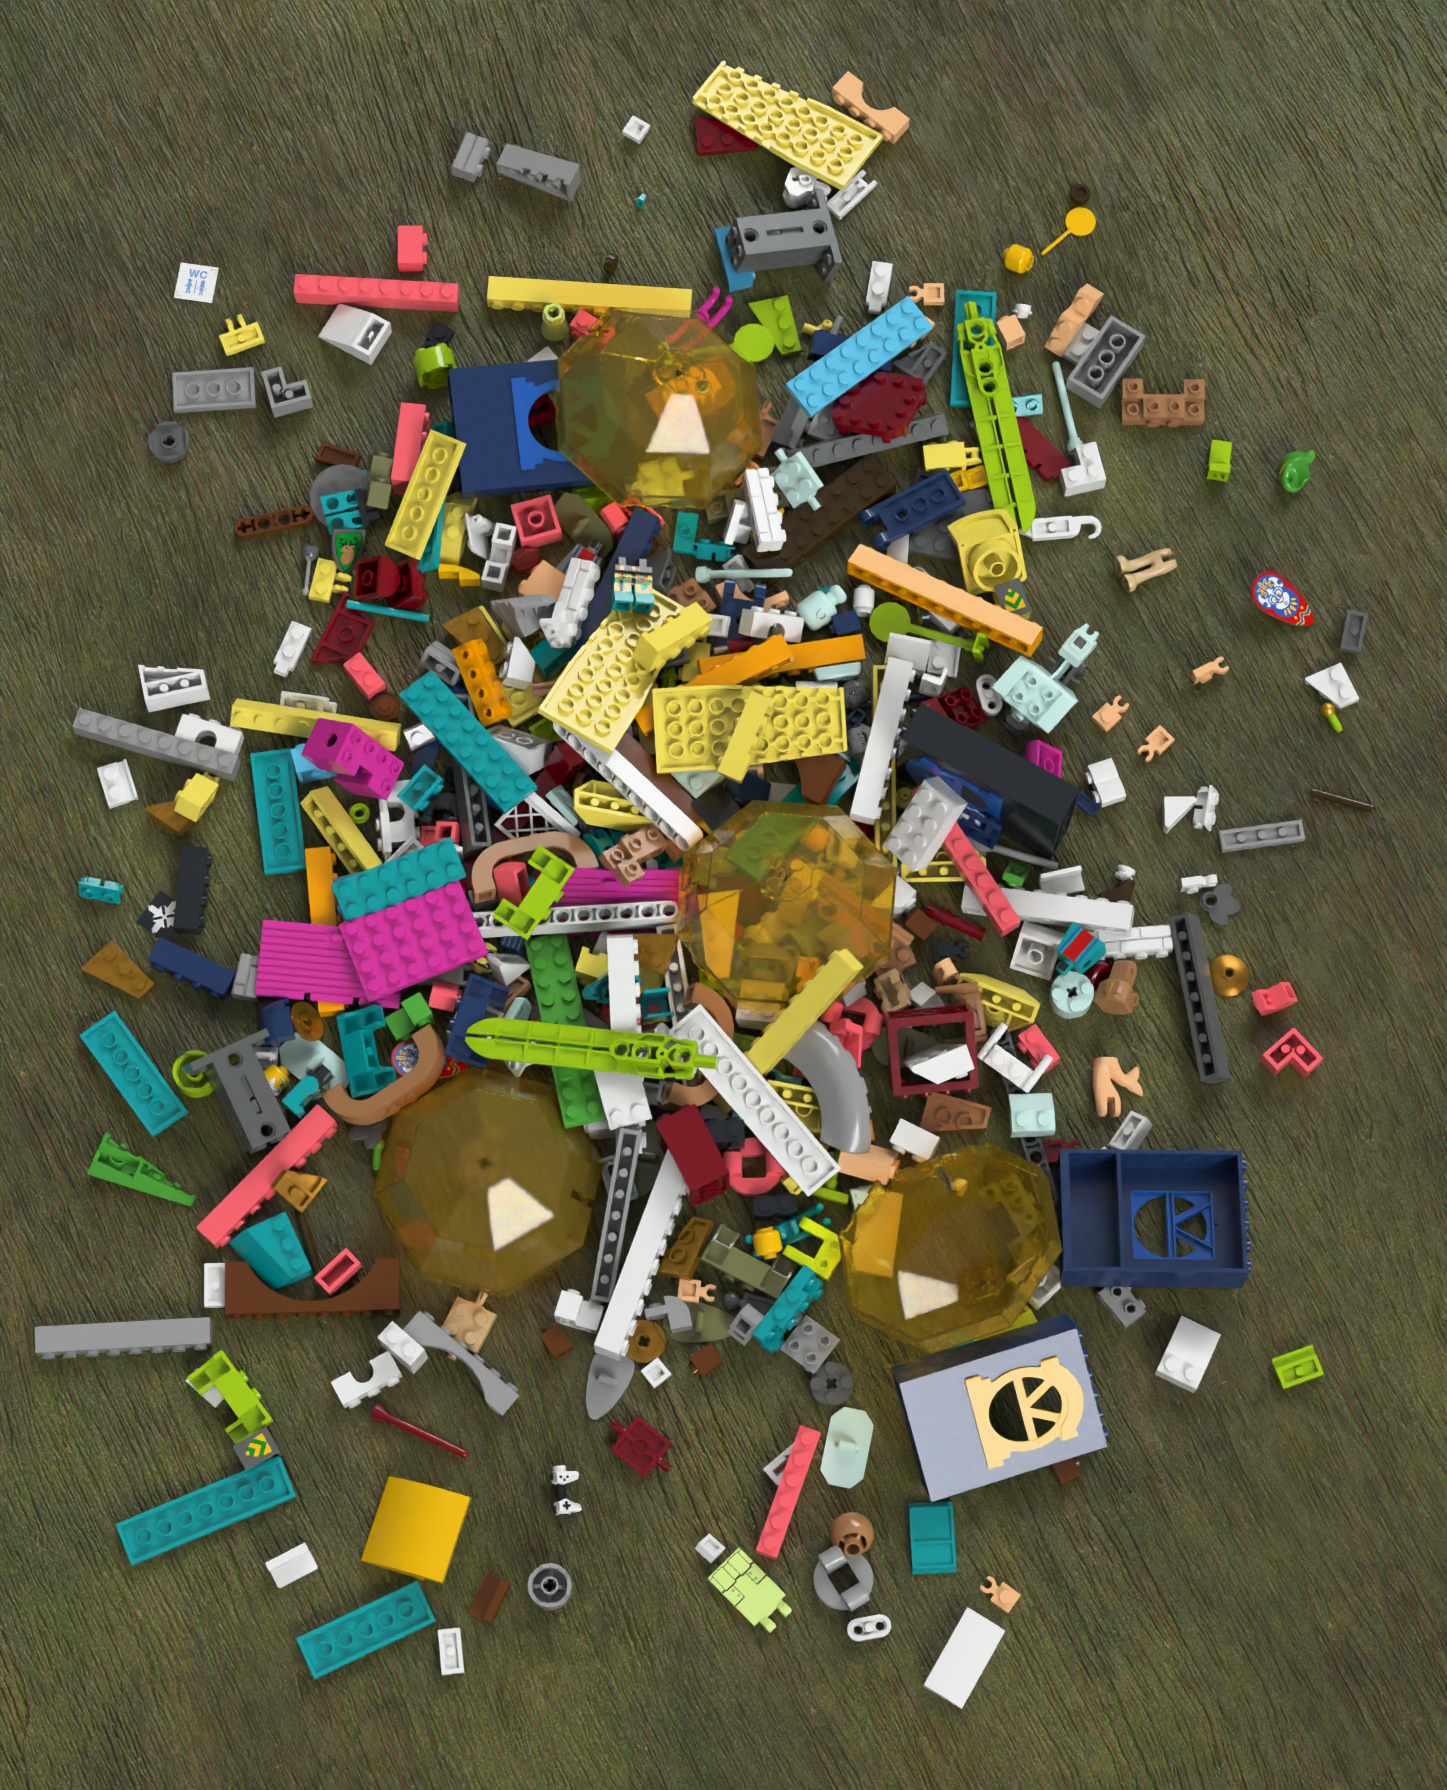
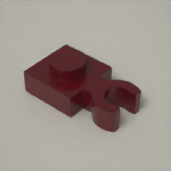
M1064 1139L1043 1142L1048 1164L1057 1163L1060 1149H1073L1074 1145H1080V1140H1073L1068 1145H1065Z

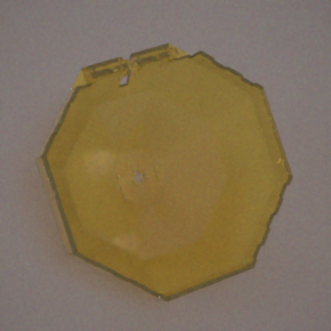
M610 307L587 329V332L590 333L589 335H581L557 359L559 382L554 389V401L557 413L558 450L619 507L638 505L651 508L668 506V508L697 507V509H705L757 456L763 447L756 367L695 310ZM675 370L682 371L684 378L682 376L676 377L677 372Z
M753 800L684 854L680 891H685V896L679 899L676 936L692 953V961L709 977L710 981L725 995L735 1009L780 1012L782 1009H787L790 1006L789 1000L803 991L801 987L808 980L814 979L816 976L814 974L820 966H825L829 962L827 958L835 950L839 952L846 948L864 968L829 1005L830 1007L848 994L858 983L863 982L873 974L878 967L890 960L897 870L839 806ZM783 872H788L791 877H788L787 881H783L779 875L783 874Z
M473 1067L402 1108L395 1114L373 1196L420 1277L479 1292L483 1291L505 1298L518 1288L527 1285L545 1272L563 1263L564 1257L583 1246L592 1213V1208L587 1205L591 1200L595 1201L604 1162L582 1126L565 1129L556 1086ZM487 1158L491 1165L482 1169L479 1161ZM572 1190L577 1192L580 1201L571 1197Z
M988 1141L983 1143L986 1148L969 1144L967 1147L956 1150L955 1153L938 1155L933 1160L929 1158L927 1161L916 1164L912 1168L898 1169L894 1173L895 1178L887 1189L879 1180H876L867 1193L869 1195L863 1204H859L850 1218L852 1220L845 1230L842 1229L838 1234L849 1309L859 1321L928 1355L1010 1329L1062 1252L1048 1176L1039 1164L1024 1160L1021 1156L1002 1150L997 1145ZM940 1166L953 1182L956 1190L948 1192L937 1167ZM981 1281L985 1282V1285L983 1287H977L981 1284Z

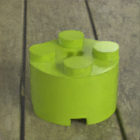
M439 343L434 347L420 348L415 351L413 365L419 385L423 388V385H427L429 389L447 386L449 369L457 368L452 350L445 343Z
M199 1050L185 1052L175 1061L172 1070L174 1081L179 1090L193 1098L209 1095L213 1091L205 1071L199 1073L196 1077H191L190 1073L183 1075L180 1067L207 1055Z

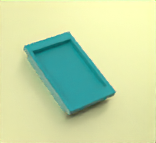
M942 1501L909 1503L912 1575L956 1573L953 1503Z

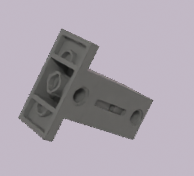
M823 189L815 190L806 208L802 211L736 218L725 237L726 247L729 248L731 253L730 263L734 266L736 273L819 264V272L823 275L825 282L833 280L843 263Z
M267 1028L180 1067L183 1075L190 1073L191 1077L203 1071L206 1072L242 1152L249 1150L250 1154L268 1147L267 1142L270 1145L287 1138L285 1134L291 1131L253 1048L265 1043L264 1038L270 1036Z

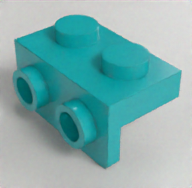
M424 764L397 797L415 813L419 810L423 811L430 803L428 799L433 794L437 795L442 790L444 780Z

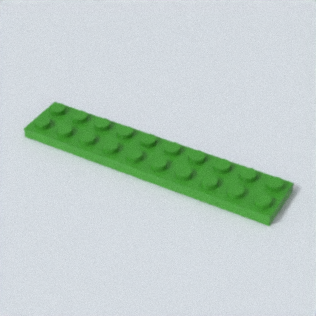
M566 933L550 934L526 940L525 947L542 1022L587 1027ZM562 1045L563 1047H572V1048L588 1049V1048H585V1047H576V1046ZM551 1066L565 1129L607 1120L594 1070Z

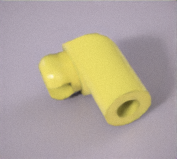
M824 320L817 327L805 323L802 332L811 336L815 330L823 329L830 332L833 323L830 320Z

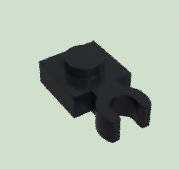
M436 321L426 335V340L429 342L424 343L421 348L427 349L439 343L447 345L454 336V331Z
M954 940L932 942L934 964L948 957L951 958L953 963H955V957L957 956L961 959L970 958V953L965 954L961 951L962 948L969 947V942H961L958 946H954Z

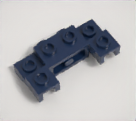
M470 973L462 999L457 998L454 1010L457 1011L456 1018H451L447 1030L451 1031L443 1056L484 1071L488 1058L477 1054L465 1042V1037H477V1035L466 1032L470 1026L483 1020L487 1005L501 1010L504 1009L510 991L509 987Z

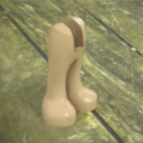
M1171 549L1156 550L1134 560H1127L1123 555L1116 556L1114 558L1118 576L1122 577L1121 582L1124 589L1130 593L1136 589L1139 583L1174 570L1177 567L1175 559L1163 562V559L1173 554ZM1148 565L1151 566L1150 568H1148V569H1146V570H1144V571L1136 572V573H1133V574H1128V573H1130V572H1132V571H1135V570H1137V569H1139V568H1142V567H1145V566H1148Z

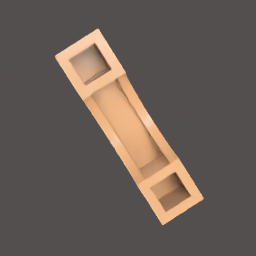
M847 71L832 88L833 100L837 104L845 106L851 115L863 120L866 126L883 134L885 141L889 140L894 144L909 128L910 118L895 107L887 110H876L869 107L862 98L863 82Z

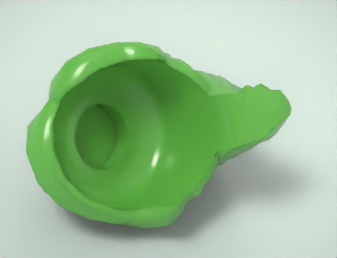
M1309 450L1308 453L1291 452L1282 457L1279 480L1284 490L1296 493L1310 479L1308 465L1315 458L1314 450Z

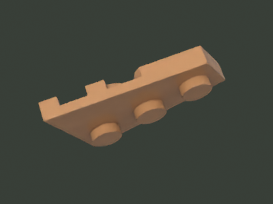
M931 1092L926 1101L920 1128L928 1132L986 1129L992 1107Z

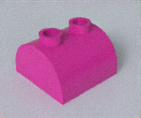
M1040 740L1026 743L1025 753L1022 757L1061 778L1062 751Z

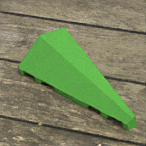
M105 1133L88 1169V1175L190 1207L192 1206L195 1195H187L180 1190L181 1185L177 1182L174 1184L164 1178L165 1174L141 1156H133L126 1151L127 1146L123 1143L118 1145L111 1140L109 1133Z

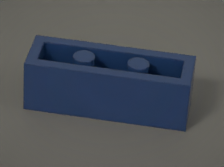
M859 707L854 709L845 719L846 736H848L850 729L859 727L867 718V714Z

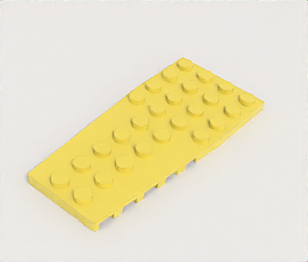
M726 61L720 63L693 96L692 103L790 164L842 191L883 139V134L829 106L810 98L806 101L799 97V93L792 90L789 93L781 90L780 85L774 82L772 85L762 81V77L758 75L754 77L749 76L740 67L733 69L726 65Z
M654 589L652 591L655 604L651 614L632 612V607L630 612L611 611L608 617L602 621L600 627L589 637L587 643L581 647L568 663L537 712L610 755L640 711L661 668L659 670L655 668L648 673L632 656L640 635L645 631L649 634L652 631V627L657 624L661 627L665 620L671 616L675 619L677 613L685 609L682 605ZM638 604L639 607H645V606H646V605H643V604Z
M705 685L652 689L657 774L718 770L715 767L720 755L724 756L726 748H724L728 737H732L734 733V723L737 717L741 716L743 711L741 709L746 697H749L751 690L774 700L776 708L750 766L846 752L847 736L843 687L810 688L803 686L763 687L742 685Z

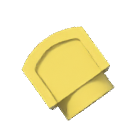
M1006 509L974 513L947 526L948 533L958 549L967 593L975 596L988 591L995 592V585L1015 579H1020L1021 582L1026 580L1027 575L1018 526Z

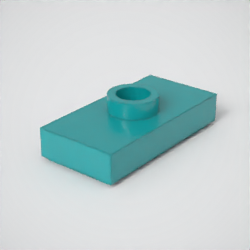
M678 511L673 543L674 553L693 555L699 514Z

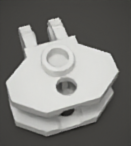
M793 167L790 169L785 181V190L782 197L788 207L795 209L808 204L815 190L823 189L827 202V195L831 189L827 184L817 181V177L798 167Z

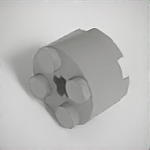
M553 1563L542 1564L529 1576V1595L533 1602L541 1609H559L566 1605L571 1598L573 1590L571 1577L560 1565ZM549 1582H553L554 1586L556 1585L552 1592L544 1589V1586H547Z

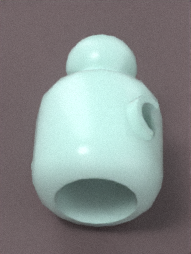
M833 585L827 594L819 590L810 594L797 605L796 612L799 617L805 618L804 624L811 631H817L823 626L828 625L832 616L837 615L835 606L845 602L847 596L839 585Z

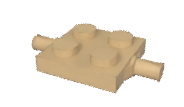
M480 1291L475 1302L467 1301L457 1296L443 1324L452 1333L450 1337L453 1340H461L468 1347V1351L477 1355L497 1317L495 1313L483 1307L488 1296L483 1291ZM449 1353L447 1356L454 1361L456 1359V1356Z

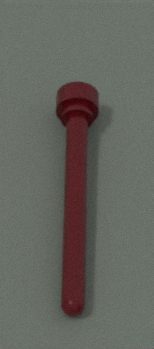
M377 1403L371 1414L370 1419L376 1422L386 1421L462 1458L469 1456L468 1450L388 1413L389 1410L385 1409L386 1406Z

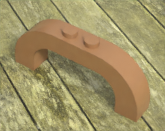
M564 832L532 833L526 837H513L507 841L496 843L485 849L474 863L471 877V892L474 903L495 899L496 888L493 881V869L504 861L528 862L539 845L558 858L564 857L573 868H599L596 856L583 840Z
M696 982L688 986L683 1007L693 1010L701 1004L733 1041V1018L723 998L713 989ZM701 1072L700 1079L695 1087L684 1086L676 1082L666 1085L660 1106L673 1111H678L679 1107L688 1103L690 1105L696 1104L699 1107L710 1101L718 1091Z
M428 1024L411 1035L418 1047L419 1058L415 1067L410 1072L365 1100L351 1099L346 1089L338 1083L322 1094L327 1105L338 1117L350 1124L370 1125L396 1114L405 1105L416 1101L419 1096L435 1084L444 1066V1047L431 1025Z

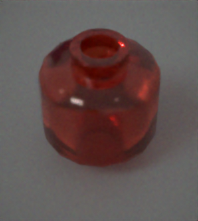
M524 545L511 554L510 565L517 574L528 575L535 566L540 564L539 558H541V553L536 547L532 548L529 545Z

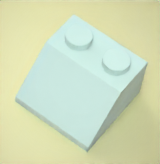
M1052 1093L1008 1095L1010 1137L1054 1136L1055 1112Z

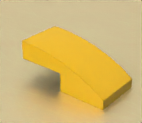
M984 465L967 471L961 469L949 474L961 493L989 486Z
M439 564V579L459 578L460 586H481L480 575L476 572L456 565Z

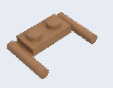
M978 982L935 987L936 995L958 993L959 1004L970 1005L974 1015L976 1045L985 1044L988 1041L987 1027ZM963 1024L965 1037L946 1039L945 1044L967 1045L965 1024Z

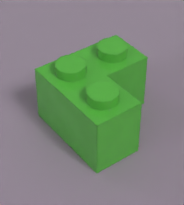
M420 992L401 1002V1009L385 1017V1023L397 1044L406 1040H413L411 1035L428 1024L432 1028V1025L435 1024L433 1014Z

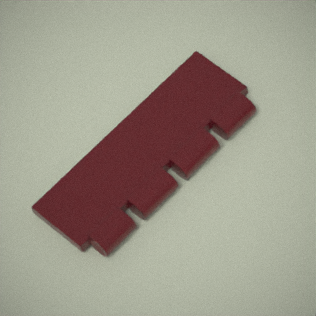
M1024 416L1016 417L1023 450L1026 452L1024 454L1026 463L1033 470L1040 466L1036 473L1045 482H1048L1051 478L1056 480L1060 476L1061 469L1071 467L1072 463ZM998 427V428L996 429L997 435L1001 438L1000 431H999V427Z

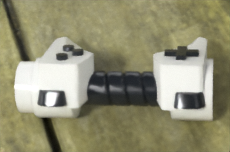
M565 1465L554 1466L550 1474V1480L553 1484H556L558 1502H555L552 1507L556 1516L570 1515L582 1510L580 1504L566 1499L565 1484L577 1480L579 1473L577 1471H567Z

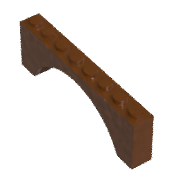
M837 753L792 759L800 773L803 801L823 810L847 768L844 758Z
M377 1258L369 1273L356 1286L338 1296L316 1301H303L280 1295L264 1285L252 1272L247 1262H225V1315L232 1321H242L244 1317H252V1320H265V1317L274 1316L276 1320L287 1319V1316H296V1319H308L309 1315H318V1318L322 1319L331 1318V1315H339L340 1318H351L352 1314H361V1317H374V1314L383 1313L385 1317L396 1316V1313H401V1261L399 1258Z

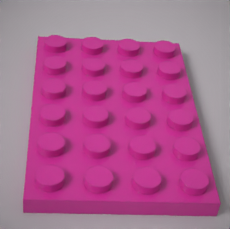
M459 880L389 908L339 924L369 1002L489 955Z

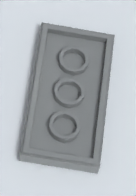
M254 367L172 372L174 413L256 408Z

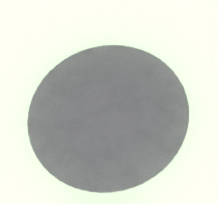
M345 464L334 465L322 471L314 480L310 490V504L317 519L327 526L325 517L344 513L342 511L325 516L320 499L321 496L358 488L366 490L367 475L359 468ZM365 505L366 511L374 509V507Z

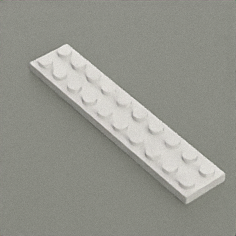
M701 1004L667 1031L672 1038L697 1041L700 1055L718 1056V1067L716 1069L697 1068L738 1116L744 1120V1123L808 1197L841 1169Z

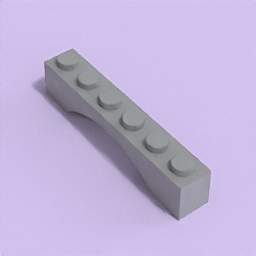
M418 1311L403 1331L420 1346L444 1350L463 1361L477 1378L483 1392L485 1404L502 1417L519 1397L516 1393L518 1389L510 1382L505 1384L500 1379L501 1374L494 1368L490 1370L483 1365L485 1361L476 1353L472 1356L466 1351L468 1347L461 1340H453L450 1337L452 1333L443 1325L439 1328L433 1323L435 1319L428 1312L422 1313Z

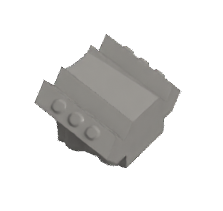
M550 594L495 600L490 601L491 609L502 619L512 637H526L541 628L539 624L541 618H552L557 601Z

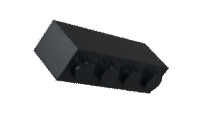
M182 846L173 923L175 933L201 935V929L205 928L206 916H203L204 908L208 907V895L205 894L206 888L210 887L211 882L208 868H212L213 855H210L208 848Z

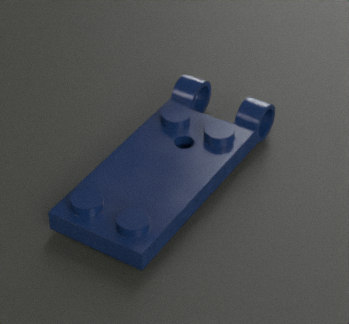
M945 469L875 506L861 511L857 518L863 527L870 526L877 518L880 519L887 531L876 535L872 542L878 551H882L888 548L892 542L966 505V500ZM904 513L906 516L899 518L898 514Z
M725 579L720 615L731 617L727 638L716 637L715 647L727 645V640L747 636L738 633L740 624H737L736 618L742 615V609H751V606L764 608L767 584L756 583L754 601L734 598L736 579ZM752 637L754 645H757L758 637ZM714 652V653H713V656L726 655V654H730V653H729V652H725V653H721V654H716V655H715V652Z

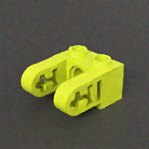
M803 1216L798 1227L824 1241L814 1259L790 1245H786L782 1255L802 1267L805 1264L817 1276L829 1281L848 1248L849 1241Z

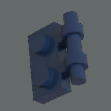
M968 805L963 810V814L958 821L959 827L967 837L992 850L1004 826L997 821V818L993 816L988 817L981 813L980 809L976 807L973 809Z

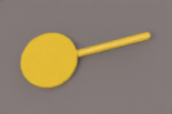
M1082 207L1072 209L1067 214L1065 220L1068 230L1044 249L1041 254L1045 255L1069 233L1076 236L1090 234L1096 224L1094 214Z

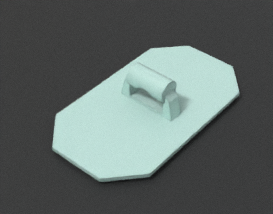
M295 1033L296 1040L286 1041L279 1048L281 1065L300 1081L307 1076L306 1073L310 1069L315 1072L323 1064L334 1076L328 1083L329 1089L338 1083L344 1088L349 1085L345 1061L319 1040L310 1042L303 1039L298 1033Z
M843 1407L831 1416L820 1468L829 1485L850 1489L863 1479L874 1427L866 1411Z

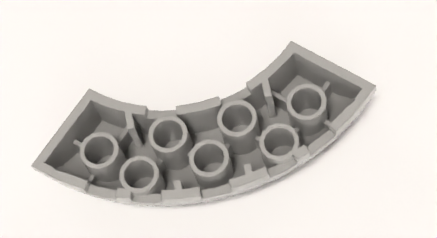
M816 1020L783 1058L795 1065L805 1075L815 1091L822 1119L820 1141L844 1152L853 1154L868 1153L872 1137L869 1113L872 1111L871 1106H868L866 1083L864 1078L859 1075L854 1057L849 1050L846 1051L841 1045V1040L838 1036H833L826 1029L827 1026Z

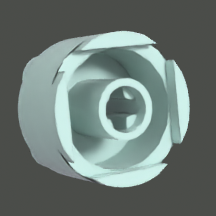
M1069 971L1066 976L1059 975L1053 982L1049 994L1053 1011L1066 1019L1083 1016L1089 1010L1092 1003L1094 987L1086 976L1078 972ZM1071 992L1075 994L1071 998L1068 997V994Z

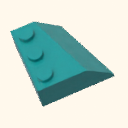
M282 1212L245 1229L228 1242L274 1292L314 1274L286 1212Z

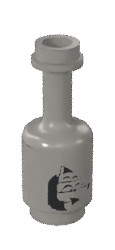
M856 727L848 731L847 740L851 757L859 760L861 768L869 738L868 733L863 727Z

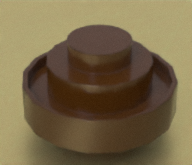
M380 692L370 702V712L375 720L392 722L400 713V702L390 692Z

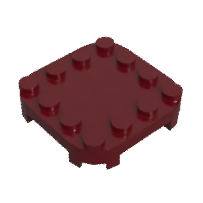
M874 371L837 399L831 410L833 426L838 430L839 435L846 437L848 432L882 437V442L891 444V439L902 435L905 438L910 433L909 425L920 406L927 403L924 381L922 378Z

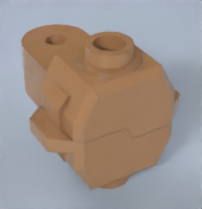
M1116 960L1109 979L1099 983L1098 989L1094 991L1093 1002L1097 1003L1103 1012L1126 1015L1132 1013L1134 1006L1138 1005L1139 996L1132 988L1137 973L1136 963L1128 960Z

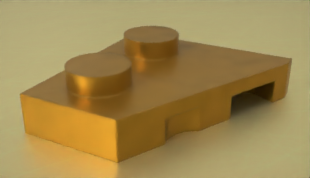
M283 1169L270 1187L297 1211L302 1213L326 1183L327 1179L322 1176Z

